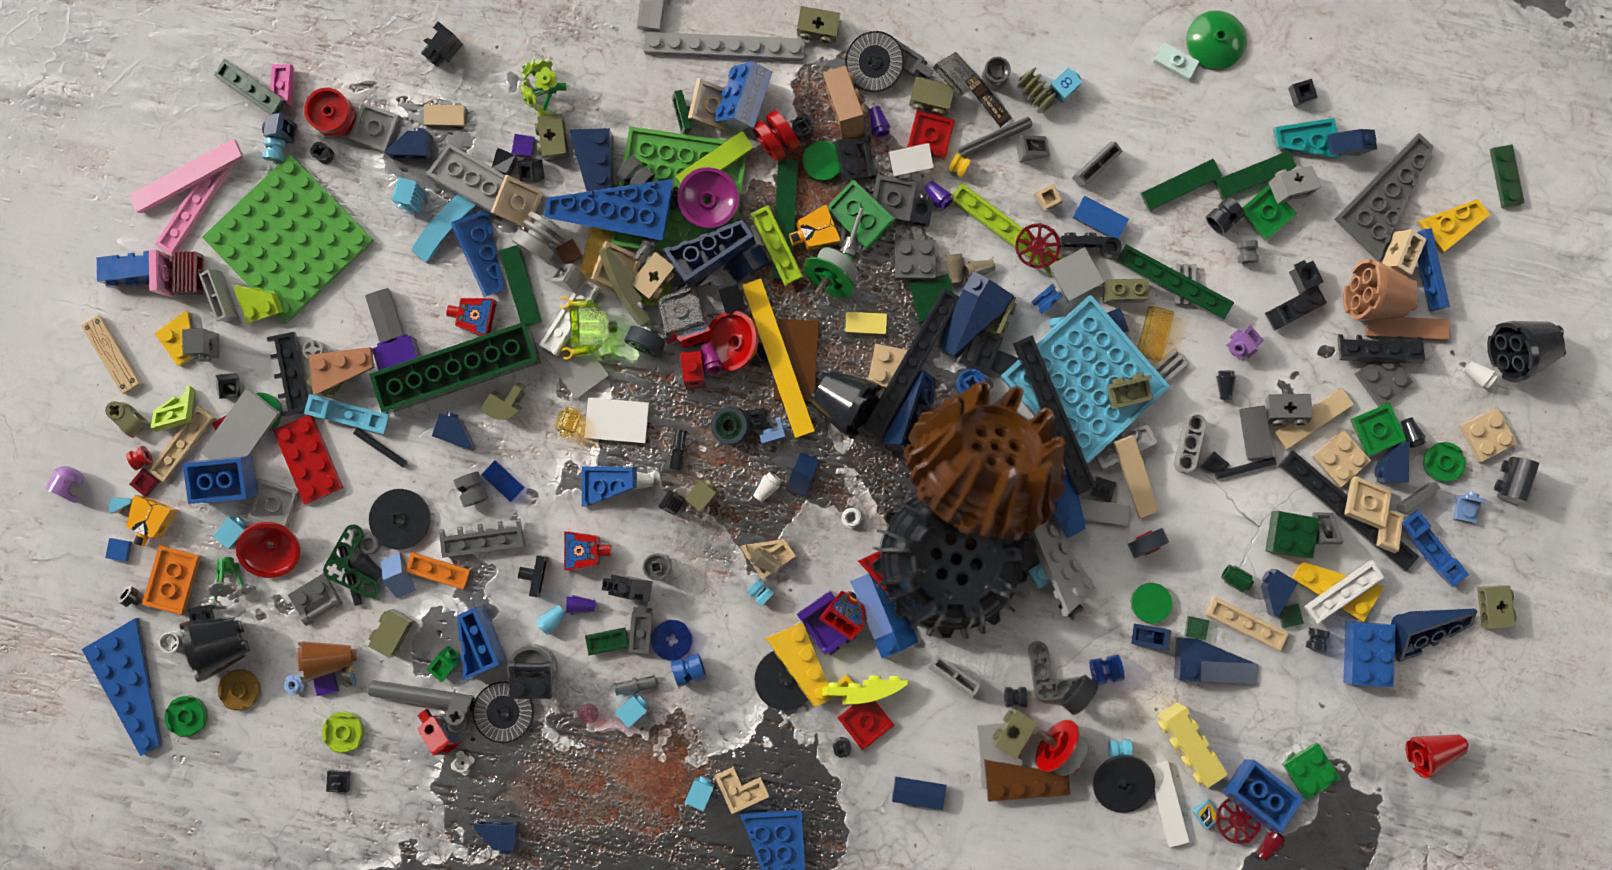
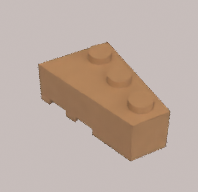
M846 66L823 72L824 85L831 108H833L836 116V124L840 128L841 140L864 137L863 117H866L864 105H860L858 102L861 99L858 89L853 88L855 82L852 72L848 73Z

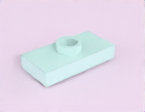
M1165 42L1153 61L1186 80L1190 79L1199 63L1198 60Z

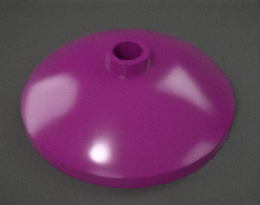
M703 167L690 172L683 179L679 186L677 199L681 213L690 223L700 228L711 229L726 224L733 217L738 207L739 194L734 181L728 174L716 168ZM709 198L711 203L705 204L703 200Z

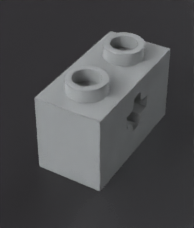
M1298 166L1288 172L1286 169L1281 170L1268 182L1277 204L1311 196L1321 188L1312 166L1304 168L1303 166Z

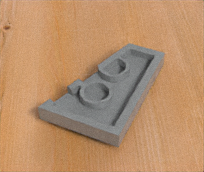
M1144 425L1124 429L1095 456L1101 470L1103 471L1120 462L1113 443L1115 441L1133 435L1140 452L1156 445L1158 442L1149 426Z

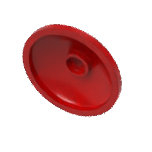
M734 311L728 314L725 312L719 314L709 325L714 338L705 341L704 344H713L716 353L723 363V371H737L745 367L756 352L758 345L757 328L753 320L745 313Z
M261 522L249 526L241 533L236 544V556L242 567L251 574L263 578H276L286 575L295 568L301 554L300 543L296 535L287 527L273 522Z

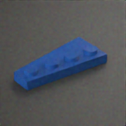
M486 210L451 223L484 298L504 290L500 264H498L496 256L497 249L494 246L492 236L493 228L489 220L490 213Z

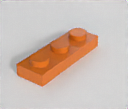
M411 552L405 572L464 590L466 589L471 569Z

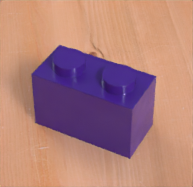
M406 334L398 336L396 341L390 343L389 341L377 343V347L372 348L378 371L421 357L416 338Z

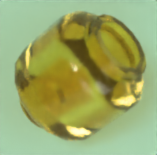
M566 407L559 411L555 422V429L560 432L559 435L561 437L570 439L571 436L580 434L584 421L581 411L572 407Z

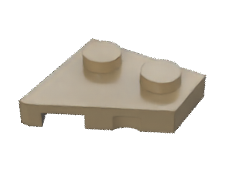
M785 539L747 544L740 547L748 559L756 547L764 548L774 559L781 563L780 567L796 556ZM753 566L762 579L772 573Z

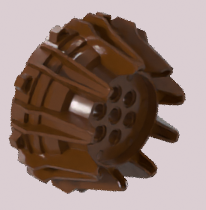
M982 381L974 384L960 395H956L951 399H945L944 403L934 411L922 412L918 422L915 423L908 436L911 444L907 445L904 450V457L908 459L906 467L910 470L911 482L918 489L916 496L919 500L929 505L946 522L959 528L960 532L967 535L975 533L978 536L1001 539L1010 537L1012 540L1020 539L1024 532H1034L1039 524L1044 525L1047 523L1056 508L1052 502L1058 501L1066 489L1062 481L1066 475L1062 468L1064 439L1061 437L1052 439L1055 417L1051 409H1042L1030 421L1017 413L1024 394L1021 387H1011L998 401H995L994 405L988 404L989 384Z

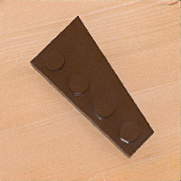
M984 759L988 802L1071 795L1069 775L1059 776L1055 771L1044 772L1030 766Z

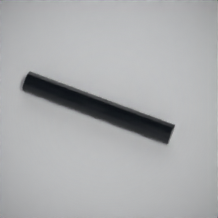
M356 428L353 432L355 436L402 468L407 465V460L361 429Z
M1271 457L1215 472V477L1219 480L1276 465V459Z
M345 546L338 548L341 558L348 556ZM349 560L346 566L352 569V565ZM348 574L346 576L348 585L356 584L354 574ZM350 590L354 606L363 604L360 594Z

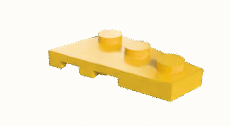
M1479 199L1421 219L1416 223L1422 230L1432 228L1436 247L1443 253L1491 214Z

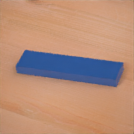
M1432 228L1424 229L1417 232L1426 238L1418 259V265L1429 312L1450 307Z

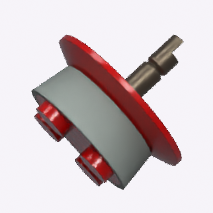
M1072 720L1060 721L1047 732L1042 729L1040 731L1033 730V733L1041 739L1035 755L1036 765L1040 770L1044 772L1055 771L1059 776H1066L1072 772L1076 773L1080 769L1089 745L1087 740L1079 735V728Z

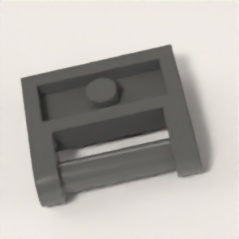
M323 573L288 594L305 626L313 623L312 620L333 607L337 608L342 605L339 595L330 580ZM329 595L330 600L308 613L306 608Z

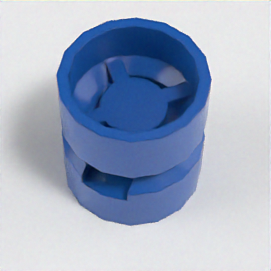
M699 653L688 656L686 661L679 659L671 662L673 675L678 687L689 685L691 680L698 682L706 679L704 665Z

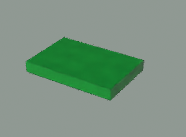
M854 179L827 206L829 213L850 233H852L859 209L863 208L855 238L867 249L896 221Z

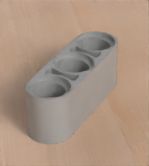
M1200 414L1189 416L1183 422L1174 459V467L1178 472H1191L1197 466L1206 429V419ZM1192 419L1198 421L1199 426L1197 429L1191 426ZM1188 438L1194 442L1192 449H1189L1186 445ZM1183 458H1186L1189 461V467L1187 469L1183 468L1181 465V461Z

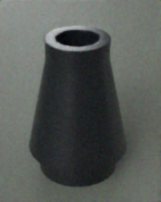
M1233 370L1218 371L1216 380L1221 400L1232 399L1237 377Z
M1413 417L1401 421L1406 442H1410V449L1427 443L1425 434Z
M360 553L352 564L355 571L369 576L376 581L382 574V569L367 554Z

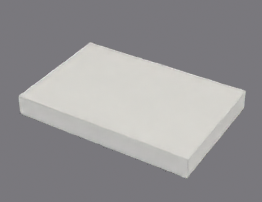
M588 398L584 438L646 443L649 403Z

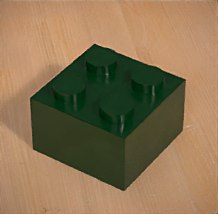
M1272 511L1265 551L1313 559L1320 518L1283 511Z

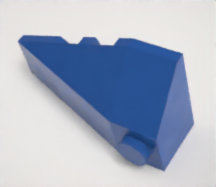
M870 574L850 581L858 601L865 606L864 617L882 659L919 642L914 629L910 628L911 622L906 617L899 619L893 613L895 603L893 601L887 604L884 603L883 600L888 595L881 587L876 586L877 582Z

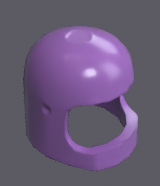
M69 466L57 467L52 473L45 490L76 503L78 497L73 496L69 490L73 482L83 484L84 476L75 468Z

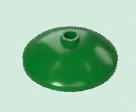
M1218 10L1208 11L1198 16L1190 25L1186 36V46L1190 56L1199 61L1198 65L1210 70H1223L1234 65L1242 57L1247 44L1246 32L1241 22L1232 14ZM1217 33H1221L1223 38H1219Z

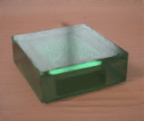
M1299 603L1284 606L1279 615L1282 628L1304 624Z
M1187 616L1184 636L1206 640L1209 620Z

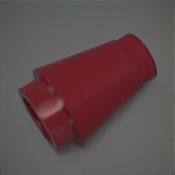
M1267 832L1257 854L1265 861H1268L1269 858L1285 846L1286 838L1279 832Z

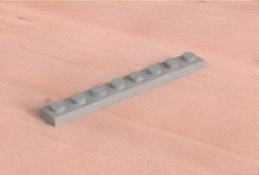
M645 32L644 53L803 61L804 39Z

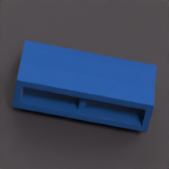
M1085 195L1072 216L1073 219L1108 237L1118 239L1129 218Z

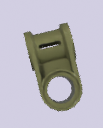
M113 401L108 403L105 408L106 415L119 426L122 432L131 438H134L148 424V421L126 402Z

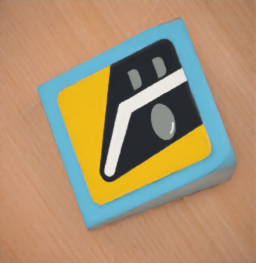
M133 498L110 499L109 513H121L130 508Z
M1209 799L1192 809L1195 817L1205 830L1216 822L1217 811Z

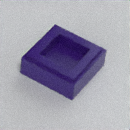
M514 134L511 153L517 156L532 158L536 138Z
M335 672L313 680L316 696L339 691Z

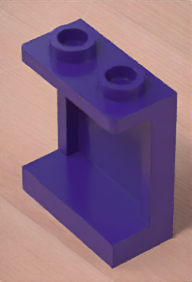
M828 591L799 611L797 616L812 635L823 654L829 653L831 656L840 650V644L843 642L848 644L851 640L819 619L830 602L835 598L832 592Z

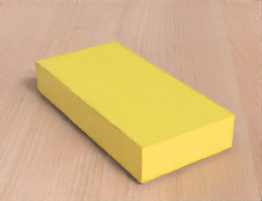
M846 312L845 333L886 335L887 314Z

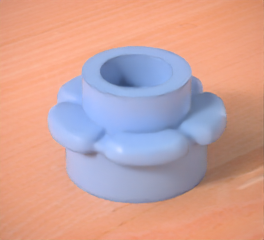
M290 675L286 678L283 686L285 691H288V694L296 695L302 692L304 683L301 682L300 676Z

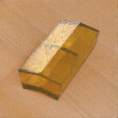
M589 227L580 271L585 276H592L600 255L599 250L603 247L604 242L608 241L611 243V230Z
M1155 305L1148 306L1138 345V350L1145 358L1156 361L1162 360L1174 311Z

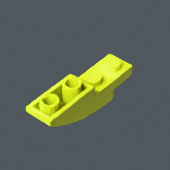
M872 675L869 676V679L863 680V687L859 683H849V687H841V683H829L828 687L822 688V696H843L842 705L867 703L892 695L908 685V680H901V676H889V680H881V676Z

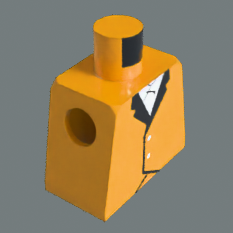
M827 205L798 220V231L789 234L793 246L803 242L807 251L836 246L840 242Z
M134 495L126 525L128 529L137 532L133 543L145 547L149 537L161 538L177 514L178 509L148 497Z

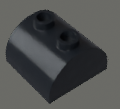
M1510 457L1509 461L1504 460L1500 471L1504 472L1502 480L1497 479L1494 486V491L1498 492L1497 497L1517 506L1527 502L1540 462L1521 457Z

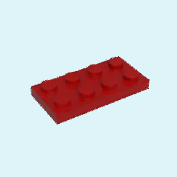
M306 415L273 430L303 504H309L343 489L314 416Z

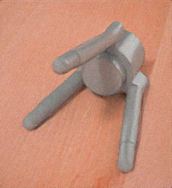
M863 208L859 209L851 236H847L846 240V228L843 225L841 226V236L838 245L841 247V253L855 256L856 253L860 252L862 244L860 242L857 244L858 240L855 239V235L862 217Z

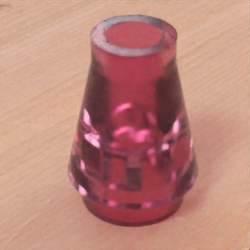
M590 703L582 705L578 711L579 720L585 724L594 723L599 715L597 707ZM584 712L589 714V719H587V717H584Z

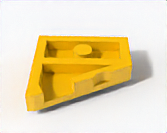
M184 311L154 333L176 365L180 367L191 359L189 355L183 354L182 329H191V314L189 311Z

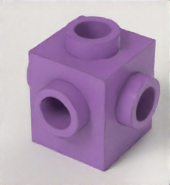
M1250 325L1243 331L1238 329L1229 336L1231 340L1226 346L1233 356L1241 360L1245 356L1247 358L1253 356L1258 351L1256 348L1264 340Z

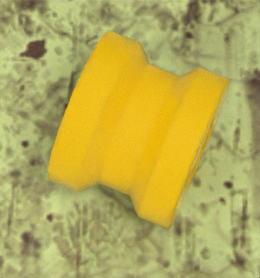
M956 153L948 171H954L962 178L971 160L968 158L964 159L961 157V154Z

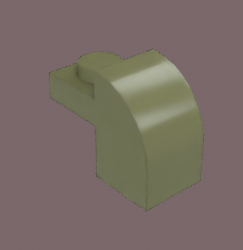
M518 382L513 386L507 398L496 391L491 392L480 411L497 420H506L513 417L522 409L516 402L519 404L525 396L523 390L526 386Z

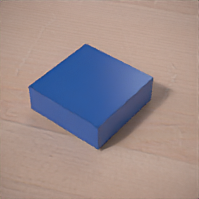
M109 538L105 558L128 561L132 541Z

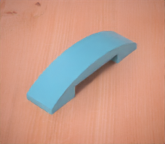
M456 195L428 224L411 250L424 262L428 263L440 249V244L453 231L451 223L469 216L477 205Z
M309 394L304 414L381 434H385L390 416L389 414Z

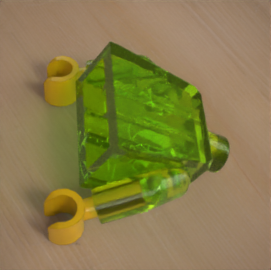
M567 296L560 298L561 300L568 301L566 306H559L563 310L569 309L571 347H574V349L569 347L562 349L570 351V356L563 357V359H570L573 355L578 357L592 354L602 347L604 341L609 340V333L617 332V322L609 321L608 313L602 311L601 307L593 301L575 298L570 300Z

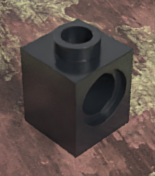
M926 195L914 196L909 224L928 228L934 200H931ZM924 206L927 209V213L919 214L916 208Z
M1306 260L1294 264L1295 269L1289 271L1299 293L1324 282L1314 260L1306 263ZM1302 271L1308 273V280L1303 278Z

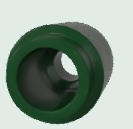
M1227 565L1221 575L1224 583L1241 593L1245 590L1249 591L1254 583L1252 580L1253 575L1236 565Z

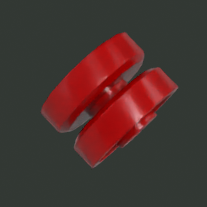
M330 87L320 88L313 91L307 97L304 105V115L307 122L322 135L329 138H340L352 130L356 120V110L354 105L338 90Z
M774 109L766 115L767 124L759 120L755 123L752 130L764 150L778 163L786 157L785 149L793 152L800 147V142L787 121Z

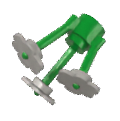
M222 557L217 559L216 579L213 585L208 587L213 598L208 600V603H202L201 606L216 610L226 609V606H223L221 601H217L218 596L226 597L227 594H232L236 598L248 595L256 590L255 586H248V584L243 583L239 564L234 563V558ZM233 573H235L239 584L236 587V591L230 587L229 583L224 582V578L231 577Z

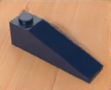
M973 272L962 289L939 348L956 357L974 340V337L980 331H985L989 327L988 324L996 317L999 318L1005 312L1014 295L992 280Z
M925 370L919 372L886 429L882 442L892 451L903 455L907 445L911 444L908 436L915 423L918 422L922 412H930V405L934 403L936 379Z
M1472 608L1410 611L1404 614H1397L1391 620V624L1395 625V654L1397 660L1401 662L1422 654V649L1431 644L1433 647L1438 645L1439 641L1446 635L1452 637L1473 625L1478 611Z
M1176 637L1175 679L1195 682L1256 684L1257 663L1197 638Z

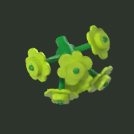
M532 59L530 63L526 62L523 65L521 71L524 73L522 76L524 81L520 88L523 101L528 107L534 108L539 116L553 115L554 112L547 109L551 96L556 94V91H566V83H559L555 79L556 73L551 69L553 66L552 61L542 59L536 63L535 59ZM530 74L536 77V87H533L527 78ZM547 93L544 105H536V97Z

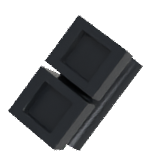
M437 21L433 27L437 33L432 39L426 38L423 40L427 45L421 54L438 68L443 60L449 63L463 46V43L454 33Z
M611 574V579L603 578L601 589L608 591V595L650 602L653 581Z

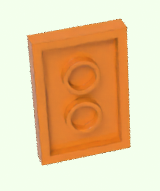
M159 545L142 605L184 615L201 555Z

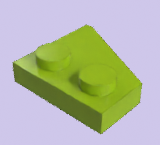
M244 285L233 286L246 324L283 312L277 292L247 288Z
M187 386L185 388L186 392L178 398L173 396L164 405L156 408L152 415L151 429L157 432L191 423L195 389L192 386Z

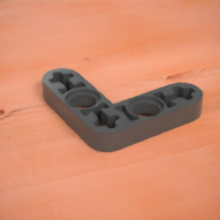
M1034 641L1029 645L1028 653L1035 696L1042 701L1062 699L1065 694L1059 692V685L1067 683L1071 687L1073 685L1072 681L1078 680L1081 676L1052 680L1047 646L1041 641ZM1036 645L1043 648V651L1040 652V658H1045V662L1038 661L1034 663V659L1038 660L1037 654L1033 652V649H1036ZM1039 665L1046 667V674L1042 677L1037 676L1035 672L1036 667ZM1052 684H1055L1056 696H1053V692H1047L1045 697L1039 693V690H1042V686H1045L1046 689H1053Z

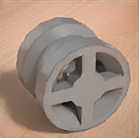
M309 340L303 346V354L308 359L309 355L328 352L327 346L317 340Z

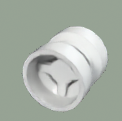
M172 631L162 634L158 641L160 649L166 653L184 649L181 640L184 633Z

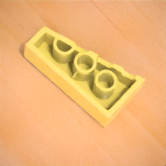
M1176 702L1157 715L1159 719L1157 724L1164 733L1167 732L1171 737L1169 742L1176 751L1179 749L1183 755L1181 760L1187 768L1191 767L1194 774L1192 777L1199 786L1202 784L1208 789L1228 774L1216 754L1212 750L1209 751L1210 744L1201 733H1197L1196 730L1199 729V726L1188 715L1190 714L1188 708Z

